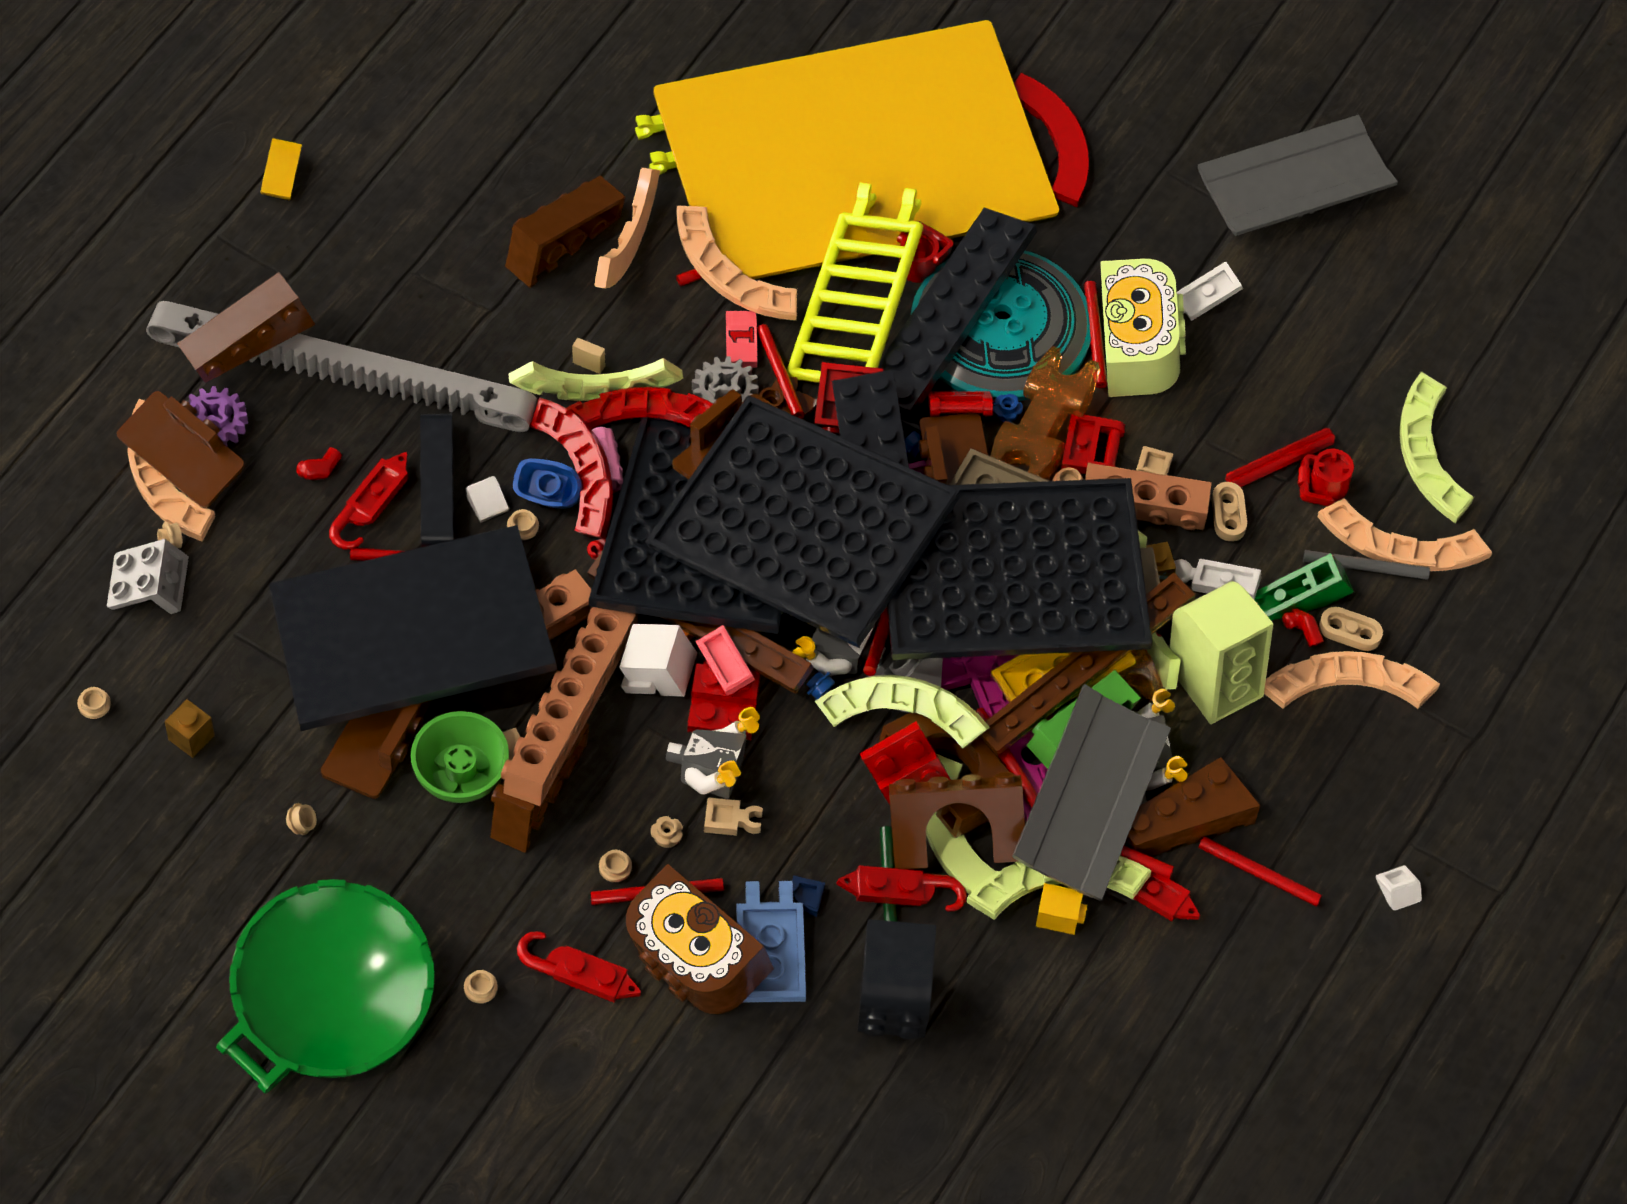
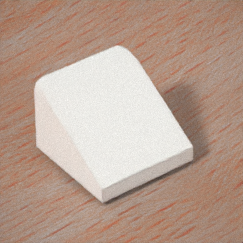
M491 476L466 488L467 500L480 523L509 511L495 476Z
M1405 865L1376 875V880L1389 906L1393 910L1410 906L1422 900L1420 881Z

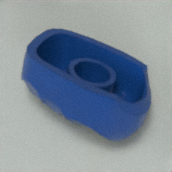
M530 458L521 461L513 481V489L518 496L540 505L559 509L570 508L580 501V491H582L583 487L581 478L573 468L559 462Z

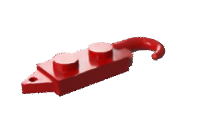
M407 452L387 460L381 458L348 499L346 506L332 522L329 529V538L335 546L344 550L354 549L364 541L362 537L354 541H345L341 538L340 533L349 522L361 526L374 523L409 479L408 472L406 471Z
M859 865L856 871L839 878L836 882L838 886L855 895L857 901L912 906L927 904L935 892V887L949 888L956 893L957 900L954 904L945 907L947 912L961 909L967 897L966 889L955 877L923 873L921 870Z
M1152 871L1149 879L1133 898L1171 922L1175 918L1199 920L1200 917L1190 898L1191 891L1169 878Z
M539 931L525 934L518 942L517 955L521 962L531 969L552 976L554 980L615 1003L616 999L641 996V990L628 976V969L567 945L566 947L560 946L555 948L546 959L535 956L528 951V944L534 939L546 938L547 935Z

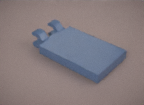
M759 881L746 882V903L736 904L737 923L765 947L774 968L743 1002L806 1001L803 903H793L792 881H779V902H760Z

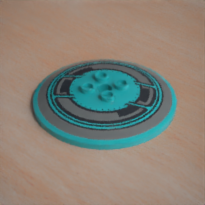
M1024 251L939 379L957 391H990L993 401L997 396L1007 394L1016 395L1019 401H1023L1055 390L1076 373L1085 360L1090 347L1089 313L1086 296L1082 289L1057 264L1038 254ZM948 260L937 266L935 271L924 279L914 297L911 314ZM1004 311L1011 317L1003 320L997 318L995 313Z

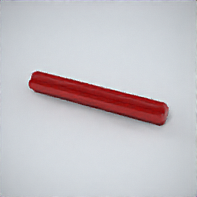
M1324 428L1227 473L1225 480L1226 482L1235 483L1240 487L1245 486L1303 459L1307 454H1314L1333 445L1335 435L1330 428Z

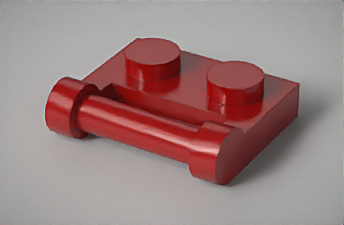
M930 391L928 394L930 417L940 416V413H983V416L993 415V400L990 391Z
M1072 412L1061 469L1070 467L1078 470L1081 474H1086L1088 463L1116 467L1120 438L1124 436L1125 424L1118 420ZM1099 432L1108 435L1103 463L1094 461Z

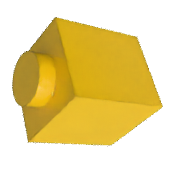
M1044 883L1035 927L1075 935L1077 923L1084 924L1087 904L1081 903L1083 894L1071 888Z

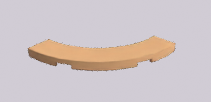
M642 168L640 170L632 204V222H626L618 239V249L613 248L606 255L599 257L595 287L605 289L612 287L629 268L650 217L660 170Z
M677 206V226L683 248L691 264L713 289L733 303L752 312L778 319L796 320L797 289L775 286L760 280L757 282L743 274L742 270L718 249L709 226L707 207Z
M138 399L133 413L144 403V400ZM128 447V457L133 478L142 497L150 508L168 524L178 523L183 534L202 542L215 518V512L208 508H201L185 494L179 492L169 480Z
M1345 498L1320 510L1317 516L1338 539L1352 549L1374 560L1430 567V571H1447L1480 563L1489 559L1492 555V551L1475 529L1453 537L1439 538L1437 541H1417V538L1393 532L1389 534L1373 526L1374 523L1359 514Z
M1343 651L1310 656V659L1296 664L1291 663L1281 668L1266 679L1264 694L1284 709L1300 696L1323 687L1362 685L1387 691L1419 709L1438 690L1440 683L1408 664L1404 663V665L1384 659L1385 656Z

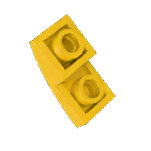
M272 138L260 191L262 195L286 200L291 199L302 144Z

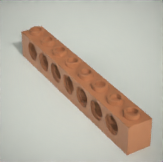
M591 608L587 619L588 625L586 628H580L574 650L569 649L565 655L564 668L562 671L557 670L554 674L550 693L545 692L543 694L537 716L533 714L529 719L526 736L524 738L519 737L514 748L512 761L506 760L503 766L501 778L505 779L504 794L541 806L624 654L632 625L638 623L639 614Z

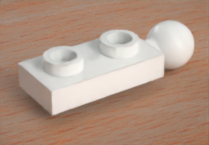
M1224 262L1177 291V294H1183V314L1186 313L1192 321L1243 288L1227 262Z
M1178 559L1174 561L1176 566L1175 574L1184 583L1193 580L1192 591L1209 593L1230 581H1234L1240 584L1255 600L1261 580V570L1205 559H1199L1197 568H1192L1191 564L1186 560Z

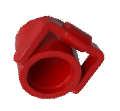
M922 223L923 232L907 277L908 281L914 283H922L926 277L931 275L937 268V265L951 253L953 247L951 239ZM901 232L897 237L896 241L900 243V246H905L909 232Z
M1335 448L1326 449L1317 456L1307 454L1298 468L1300 498L1305 502L1323 506H1330L1343 499L1348 493L1354 470L1351 457L1344 451ZM1309 465H1313L1312 473Z

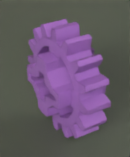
M212 386L210 393H206L201 388L199 389L200 396L196 397L190 394V405L198 412L196 417L202 422L207 418L214 423L220 430L217 435L226 446L229 440L235 443L238 442L237 433L245 434V424L248 423L245 403L240 402L237 393L229 396L228 388H224L219 393L216 386ZM231 414H234V418L230 423L229 421L231 420Z

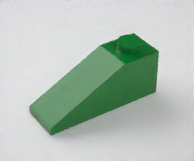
M1330 553L1257 590L1254 601L1269 619L1273 621L1282 618L1286 612H1292V609L1298 608L1306 612L1325 607L1354 591L1343 565Z

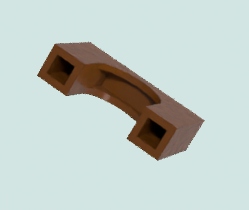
M910 712L884 725L879 738V742L917 721L935 752H945L958 757L968 766L972 774L986 778L995 777L996 774L1001 772H1009L1001 763L999 756L991 751L980 737L965 748H962L950 734L932 722L930 718L915 712ZM965 803L949 804L936 812V816L954 838L989 821L981 810Z
M1001 772L996 774L995 777L982 778L980 775L970 774L956 780H948L946 777H933L927 782L901 779L896 781L895 784H889L894 865L896 869L928 868L927 824L937 810L953 803L972 805L981 810L988 818L992 829L994 863L1019 862L1012 855L1025 826L1021 775Z

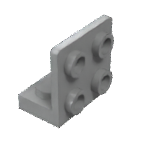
M166 539L117 552L114 555L107 607L115 610L152 600L170 614L180 612L189 556Z

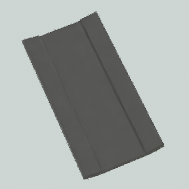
M1359 115L1198 164V170L1206 188L1228 228L1235 236L1291 218L1302 217L1307 213L1312 214L1317 210L1396 186L1398 183L1374 147Z
M1084 684L1012 857L1025 866L1083 895L1099 901L1102 900L1171 727L1148 719L1104 697L1101 693Z

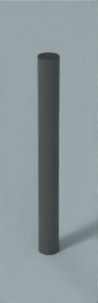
M1304 550L1303 562L1312 563L1330 553ZM1332 554L1344 568L1426 580L1429 578L1430 567Z

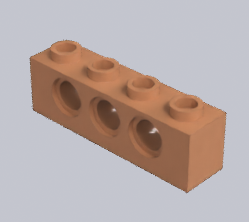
M1088 463L1085 480L1131 478L1137 520L1149 521L1156 525L1181 526L1187 530H1204L1212 482Z
M576 569L568 574L557 576L546 587L540 590L536 589L549 640L587 619L592 608L589 607L591 588ZM556 602L564 603L563 605H560V606L552 605L553 603H556Z

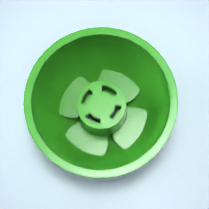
M466 711L445 713L429 721L420 729L411 748V763L420 784L438 799L452 803H468L488 795L502 780L501 772L506 760H509L507 740L500 728L490 719Z

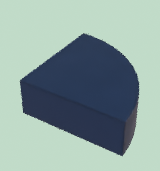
M793 876V897L796 903H803V910L817 917L825 883Z

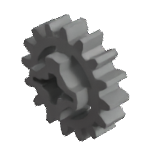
M730 356L726 357L725 362H720L718 357H714L713 365L705 361L703 363V371L696 369L695 379H692L693 395L714 403L719 397H723L730 390L734 389L742 395L743 402L748 395L758 394L757 375H752L751 366L742 368L741 359L736 363H731ZM707 382H709L710 384L708 385V390L706 391L705 385L707 384ZM744 385L746 389L742 394V386Z

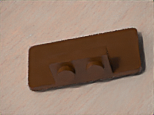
M734 389L730 390L723 397H719L703 414H699L693 419L690 424L691 445L672 461L675 471L690 479L743 404L740 393ZM752 394V395H750V396H752V397H754V398H757V399H759V400H761V401H763V402H765V403H768V404H770V405L776 407L775 405H773L772 403H770V402L767 401L766 399L762 398V397L759 396L758 394Z
M155 391L118 429L117 437L201 508H208L245 468V462L222 442L217 435L220 432L219 428L207 418L202 422L195 415L198 412L187 401L183 400L179 403L172 396L167 398L160 391Z
M978 413L925 417L919 422L922 439L919 440V452L921 459L926 461L924 475L949 485L970 449L988 455L981 416Z
M434 700L349 720L321 768L322 777L372 799L378 798L399 762H402L406 757L409 744L422 728L424 718Z

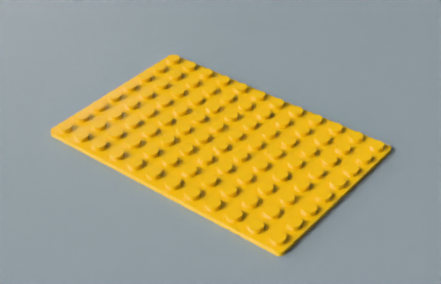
M988 20L660 84L654 87L653 94L689 206L707 207L709 226L718 249L733 264L740 268L743 274L753 280L821 266L838 216L843 212H853L860 182L871 184V193H875L877 196L874 205L870 208L868 214L870 216L897 219L902 206L904 189H916L918 192L916 199H920L922 203L913 221H920L949 239L965 236L984 207L1026 222L1056 217L1059 213V206L993 25ZM918 91V96L910 95ZM848 225L844 239L900 246V243L896 240L901 231ZM840 250L836 262L872 254Z

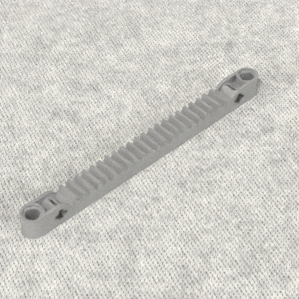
M161 301L156 305L146 332L157 342L179 347L177 345L178 342L218 314L169 301ZM297 334L249 360L253 363L260 357L261 365H265L269 360H272L273 368H277L281 363H284L285 371L295 366L297 374L307 369L309 377L319 372L321 380L327 375H331L333 383L339 378H343V385L347 386L351 381H354L355 388L357 389L364 383L369 392L376 386L378 387V393L381 395L388 389L390 390V397H394L400 392L402 393V400H406L412 395L414 403H418L424 398L426 406H430L436 401L438 409L448 404L449 412H453L457 407H460L461 415H465L469 410H472L480 422L515 432H525L529 429L538 403V399L534 394L523 389L302 334Z

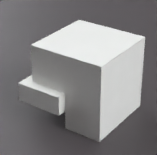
M632 625L619 666L625 675L621 685L625 693L655 694L657 689L661 696H685L697 652L679 625Z

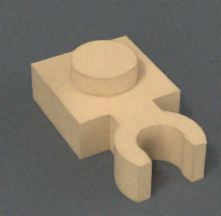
M708 798L704 833L737 836L738 827L744 828L752 834L760 833L761 823H754L749 819L752 817L762 818L763 808L750 806L744 810L740 809L739 800Z

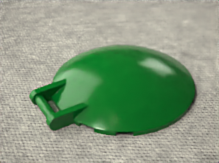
M329 879L318 880V883L304 885L299 888L296 886L282 892L258 910L243 929L237 941L230 966L229 983L233 1008L239 1022L219 1041L216 1049L223 1055L228 1054L259 1083L257 1087L264 1094L270 1092L290 1071L314 1077L337 1078L360 1074L384 1064L397 1055L413 1039L422 1026L432 1001L434 964L423 930L413 915L402 904L385 892L370 885L363 886L346 882V880ZM244 1037L276 1065L269 1073L238 1045Z

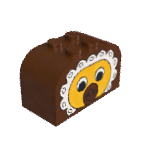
M669 864L646 885L628 907L626 927L640 954L639 958L646 965L645 970L657 981L663 978L670 986L668 988L669 991L678 1000L684 1002L687 999L703 1012L722 1014L735 1009L774 970L765 947Z

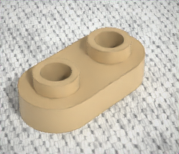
M1222 482L1214 488L1211 499L1215 532L1225 541H1237L1244 536L1247 528L1244 493L1237 484ZM1222 500H1229L1231 503H1224ZM1226 526H1231L1234 530L1228 529Z
M1341 607L1326 609L1319 623L1320 631L1326 638L1362 651L1376 649L1383 636V629L1378 621ZM1330 625H1337L1339 626V629H1335ZM1361 635H1366L1370 639L1361 638Z

